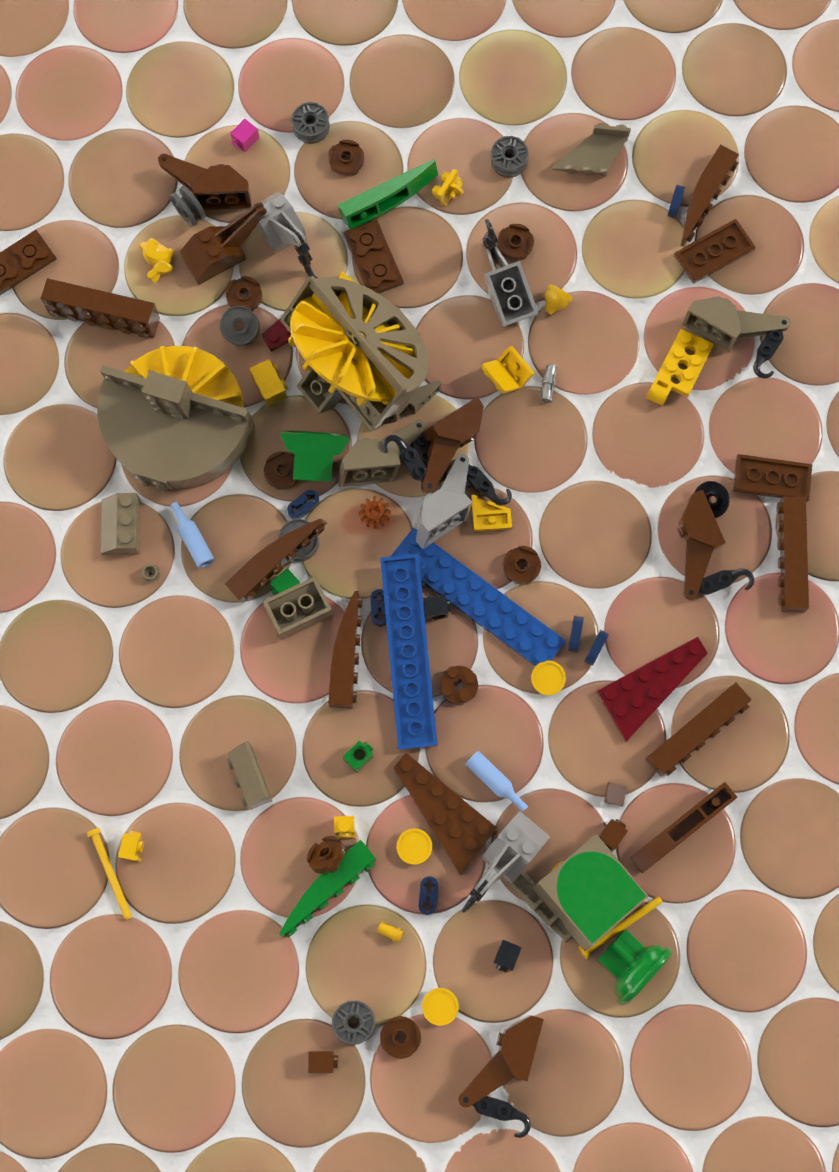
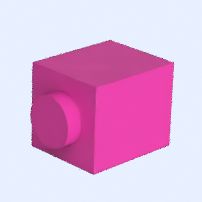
M245 118L230 132L233 146L244 152L260 138L258 129Z

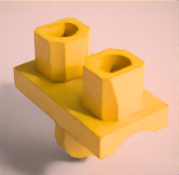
M453 169L451 173L444 172L440 179L443 183L442 187L436 185L432 189L433 196L439 199L443 206H447L451 198L454 199L455 196L461 197L464 193L461 188L463 181L458 176V170Z

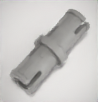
M554 364L546 365L545 377L541 383L542 393L540 401L544 403L552 402L553 390L556 387L555 377L558 367Z

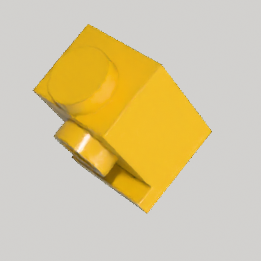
M354 816L334 817V833L338 839L356 838Z
M130 831L129 834L123 833L119 858L141 862L142 858L138 857V855L143 851L144 842L140 832Z

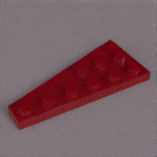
M699 637L692 639L597 691L625 742L631 738L708 654Z

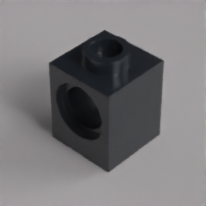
M445 595L423 598L425 621L448 618L451 604L450 600H446Z
M502 940L493 962L497 964L496 969L505 973L508 970L513 971L522 947Z

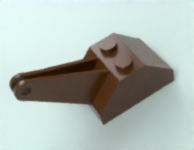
M161 154L158 157L160 167L183 186L187 187L198 200L203 210L252 207L248 181L230 165L218 164L206 169L168 154Z
M262 202L253 205L248 211L227 226H209L194 234L180 250L182 259L198 285L246 260L245 254L240 247L267 213Z

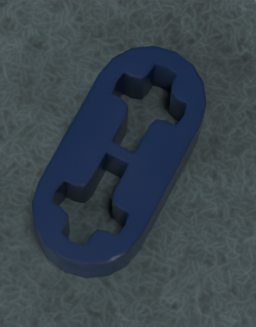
M676 184L668 217H677L685 189L684 186Z
M313 490L304 492L288 505L287 512L292 520L302 519L319 505V495ZM307 497H314L315 502L312 503L311 501H309L308 503H306L308 501ZM292 508H300V513L298 515L296 513L292 514Z
M377 589L371 594V617L374 625L382 627L386 625V618H383L382 622H378V619L375 617L378 616V610H382V616H386L384 599L381 600V606H378V602L374 598H377L378 594H381V597L384 598L383 590Z
M573 617L568 651L578 653L584 617Z
M600 630L584 662L592 666L594 665L609 635L608 633Z
M431 876L423 878L420 884L418 906L420 912L424 915L433 914L437 906L438 882ZM428 880H431L432 884L435 885V888H431V895L427 894V888L423 886ZM426 897H430V904L433 905L429 912H426L425 908L422 907V904L426 903Z

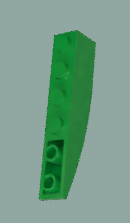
M432 159L337 204L342 220L351 230L399 206L438 176L435 160Z
M361 840L345 852L342 861L339 863V868L335 872L330 873L328 871L327 873H322L312 883L290 913L279 933L281 937L287 936L289 938L297 931L296 927L300 923L305 925L313 918L312 913L317 909L322 911L329 905L327 901L333 896L335 899L344 892L343 888L348 883L353 885L360 879L358 876L364 870L367 873L375 866V856Z

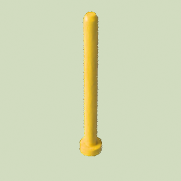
M100 828L93 829L86 834L88 838L93 840L123 917L129 920L132 918V914L99 836L101 830Z
M656 897L621 921L587 951H584L579 946L578 949L583 957L588 959L590 957L589 953L661 905V898Z

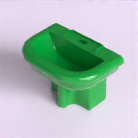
M282 431L280 433V438L284 440L286 449L294 453L293 480L331 482L333 456L342 453L345 445L349 443V438L346 435L309 431Z
M626 929L617 936L599 956L597 961L617 979L614 984V991L618 996L617 1001L619 1004H628L640 993L672 955V949L669 947L663 948L660 945H651L645 948Z

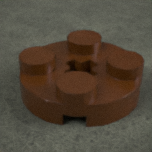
M341 140L329 150L328 158L331 169L340 175H356L364 164L363 149L353 140ZM348 154L351 159L345 161L342 157Z
M510 224L509 227L503 228L498 235L497 244L499 251L508 259L524 260L533 249V234L522 224ZM517 238L520 244L513 245L511 241Z
M248 276L232 280L225 292L227 303L231 308L234 306H244L252 312L259 307L263 298L262 289L258 281ZM247 291L248 297L241 298L240 293Z
M279 451L267 458L264 466V476L266 481L275 489H288L299 481L293 480L294 455ZM282 466L283 468H288V470H286L285 474H279V467Z
M518 546V548L511 549L505 555L503 561L504 574L513 583L521 585L530 584L539 576L542 564L537 552L528 546ZM525 561V565L528 567L522 570L519 569L517 563Z
M465 666L449 667L440 679L441 694L451 704L463 705L474 699L478 691L477 675ZM462 681L465 687L456 690V686L453 685L454 682Z
M327 836L322 838L323 842L319 845L315 843L307 854V862L315 873L335 872L347 851L346 847L337 837Z
M397 1016L384 1024L380 1034V1042L383 1049L394 1058L404 1059L417 1051L421 1043V1032L413 1020L404 1016ZM398 1031H402V1034L407 1036V1039H404L402 1044L399 1043V1040H395Z

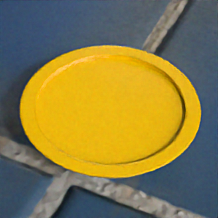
M545 661L535 666L532 671L531 681L533 687L539 693L555 695L563 689L566 675L564 669L558 663Z
M415 828L408 829L397 840V853L408 864L416 865L423 863L432 852V841L426 832Z
M436 988L426 994L422 1003V1011L430 1023L443 1026L451 1023L456 1018L459 1004L456 996L450 990Z

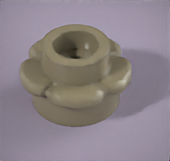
M146 565L141 572L142 578L148 583H153L154 580H158L160 577L159 568L156 565Z

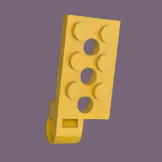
M680 329L646 399L663 406L670 390L688 398L714 344ZM685 350H692L694 355H688ZM678 364H685L687 369H680ZM671 378H677L680 383H672Z

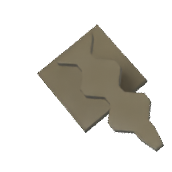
M598 123V125H594L592 134L553 166V170L564 171L570 174H598L606 177L609 167L625 142H627L631 128L621 124L609 126L607 123Z

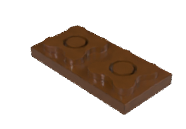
M734 219L676 251L674 256L693 284L754 251L756 247L737 219Z
M377 220L343 232L367 288L379 294L404 284Z
M34 230L0 252V295L57 259L37 230Z
M737 454L733 492L782 498L783 496L806 497V502H808L813 464Z

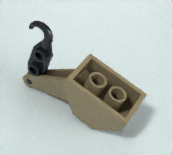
M717 296L693 301L682 325L729 353L737 340L766 335L757 349L756 360L753 365L754 373L759 378L765 379L771 377L774 371L764 374L760 371V367L764 362L772 358L783 341L784 336L782 332L788 330L791 321L786 316L736 310V306L729 299Z
M415 420L391 435L401 437L410 447L413 445L424 464H426L430 442L422 433L426 425L422 420ZM369 438L357 441L342 459L337 476L339 487L395 481L400 467V452L396 442H389L387 445L388 452L385 453L383 449L385 438L381 441ZM446 471L444 472L443 476L441 477L439 483L442 482V481L446 478V476H447Z

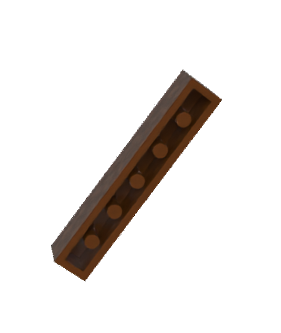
M783 496L776 506V512L779 514L780 520L777 521V532H780V539L777 541V549L780 550L778 569H781V576L778 577V587H781L778 603L779 606H782V612H806L809 609L806 497Z
M735 682L653 751L646 760L660 777L664 774L669 776L677 769L675 765L679 761L683 764L691 757L689 753L693 749L698 751L706 744L704 742L706 738L710 736L713 739L720 733L719 727L723 724L727 727L735 720L733 716L737 712L742 714L750 707L748 703L752 699Z

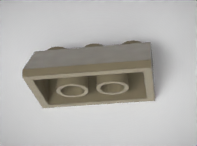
M116 493L102 499L101 555L139 554L140 498L138 494Z
M316 577L310 578L263 601L280 640L286 639L333 616L332 609Z
M249 741L229 751L230 758L227 759L230 770H235L236 776L233 778L237 788L241 787L243 795H240L244 807L248 805V808L252 810L272 802L268 787Z

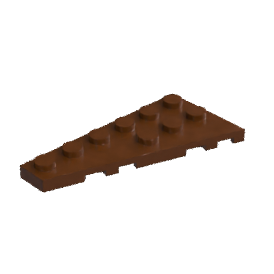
M405 753L393 768L460 875L497 830V827L415 759Z

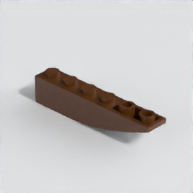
M721 144L704 169L695 187L683 226L682 247L685 246L687 241H692L695 235L693 231L696 227L700 228L704 221L703 215L705 213L708 214L713 206L711 202L713 199H718L722 192L720 190L721 186H726L731 177L729 176L730 172H735L739 165V162H737L739 154Z
M318 519L278 538L253 556L225 585L239 601H250L255 597V592L259 588H264L270 582L269 579L273 575H277L283 570V565L286 562L294 560L297 556L296 553L301 548H306L315 535L318 536L325 530L324 526L327 522Z
M354 591L349 601L334 644L328 702L329 707L353 708V703H357V691H354V684H358V672H355V665H359V653H356V646H360V634H357V627H361V616L358 615V608H362L363 597H359V591Z
M726 782L722 783L633 854L630 859L641 873H644L738 797Z

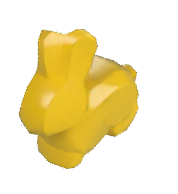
M152 238L147 242L140 243L139 248L142 250L146 262L154 266L147 273V278L156 283L161 275H166L172 271L173 267L169 263L175 252Z

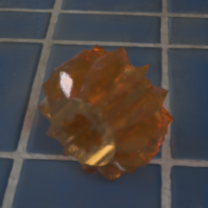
M373 496V501L367 498L365 499L366 504L360 505L362 510L359 511V515L362 516V523L367 522L366 527H370L373 524L374 529H377V524L383 527L384 521L389 522L390 518L388 515L391 514V510L388 509L389 503L383 504V498L377 501L376 496Z

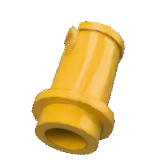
M382 921L377 933L392 939L394 943H399L404 931L400 927L397 929Z

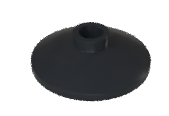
M707 481L700 484L694 493L703 490L714 517L722 516L727 511L730 503L727 489L716 481ZM712 496L716 498L715 503L711 501Z

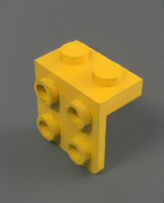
M513 346L508 347L497 360L483 363L481 366L484 374L493 381L496 388L502 393L523 388L535 374Z

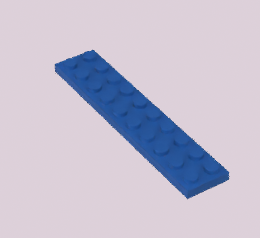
M415 528L408 533L390 556L419 554L422 583L437 594L445 595L446 600H450L453 606L534 666L540 662L552 661L566 642L565 639L435 543L422 549L416 542L417 530Z
M419 554L382 557L380 561L398 750L438 746Z

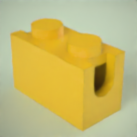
M270 359L249 368L266 406L287 397L285 392L288 387L284 379H279L278 374L280 372L276 364L272 365Z

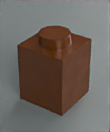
M611 819L599 835V838L612 852L628 832L625 829L626 825L618 819L615 821Z
M309 1051L308 1073H334V1068H338V1055H334V1051Z

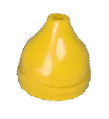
M549 284L545 293V312L552 315L559 310H563L571 303L573 297L562 289Z

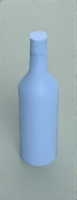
M177 502L172 503L171 507L179 523L178 532L198 569L211 565L215 559L195 522L185 517Z
M477 751L467 761L465 765L497 796L509 799L522 812L525 811L528 806L515 794L512 782L480 751Z

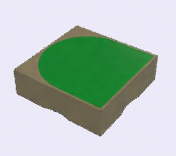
M597 834L533 887L534 891L548 908L562 920L568 932L584 951L594 946L649 897Z

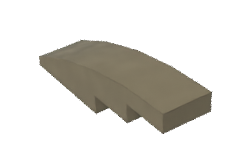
M438 380L419 387L405 406L396 414L385 418L378 429L391 417L398 421L408 410L416 414L441 390L442 383Z
M524 871L521 872L512 884L509 881L507 882L516 894L565 943L572 938L562 920L548 908L534 891L533 887L536 883Z

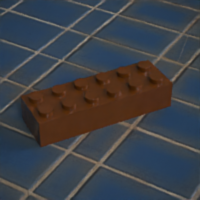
M49 278L46 280L41 295L45 308L53 317L59 318L62 316L74 322H77V320L84 321L91 326L97 324L108 330L114 328L126 334L135 333L143 338H154L160 320L155 303Z

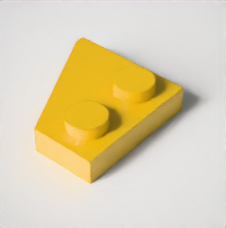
M471 495L474 532L512 529L511 509L498 506L489 500H482L477 498L476 495Z

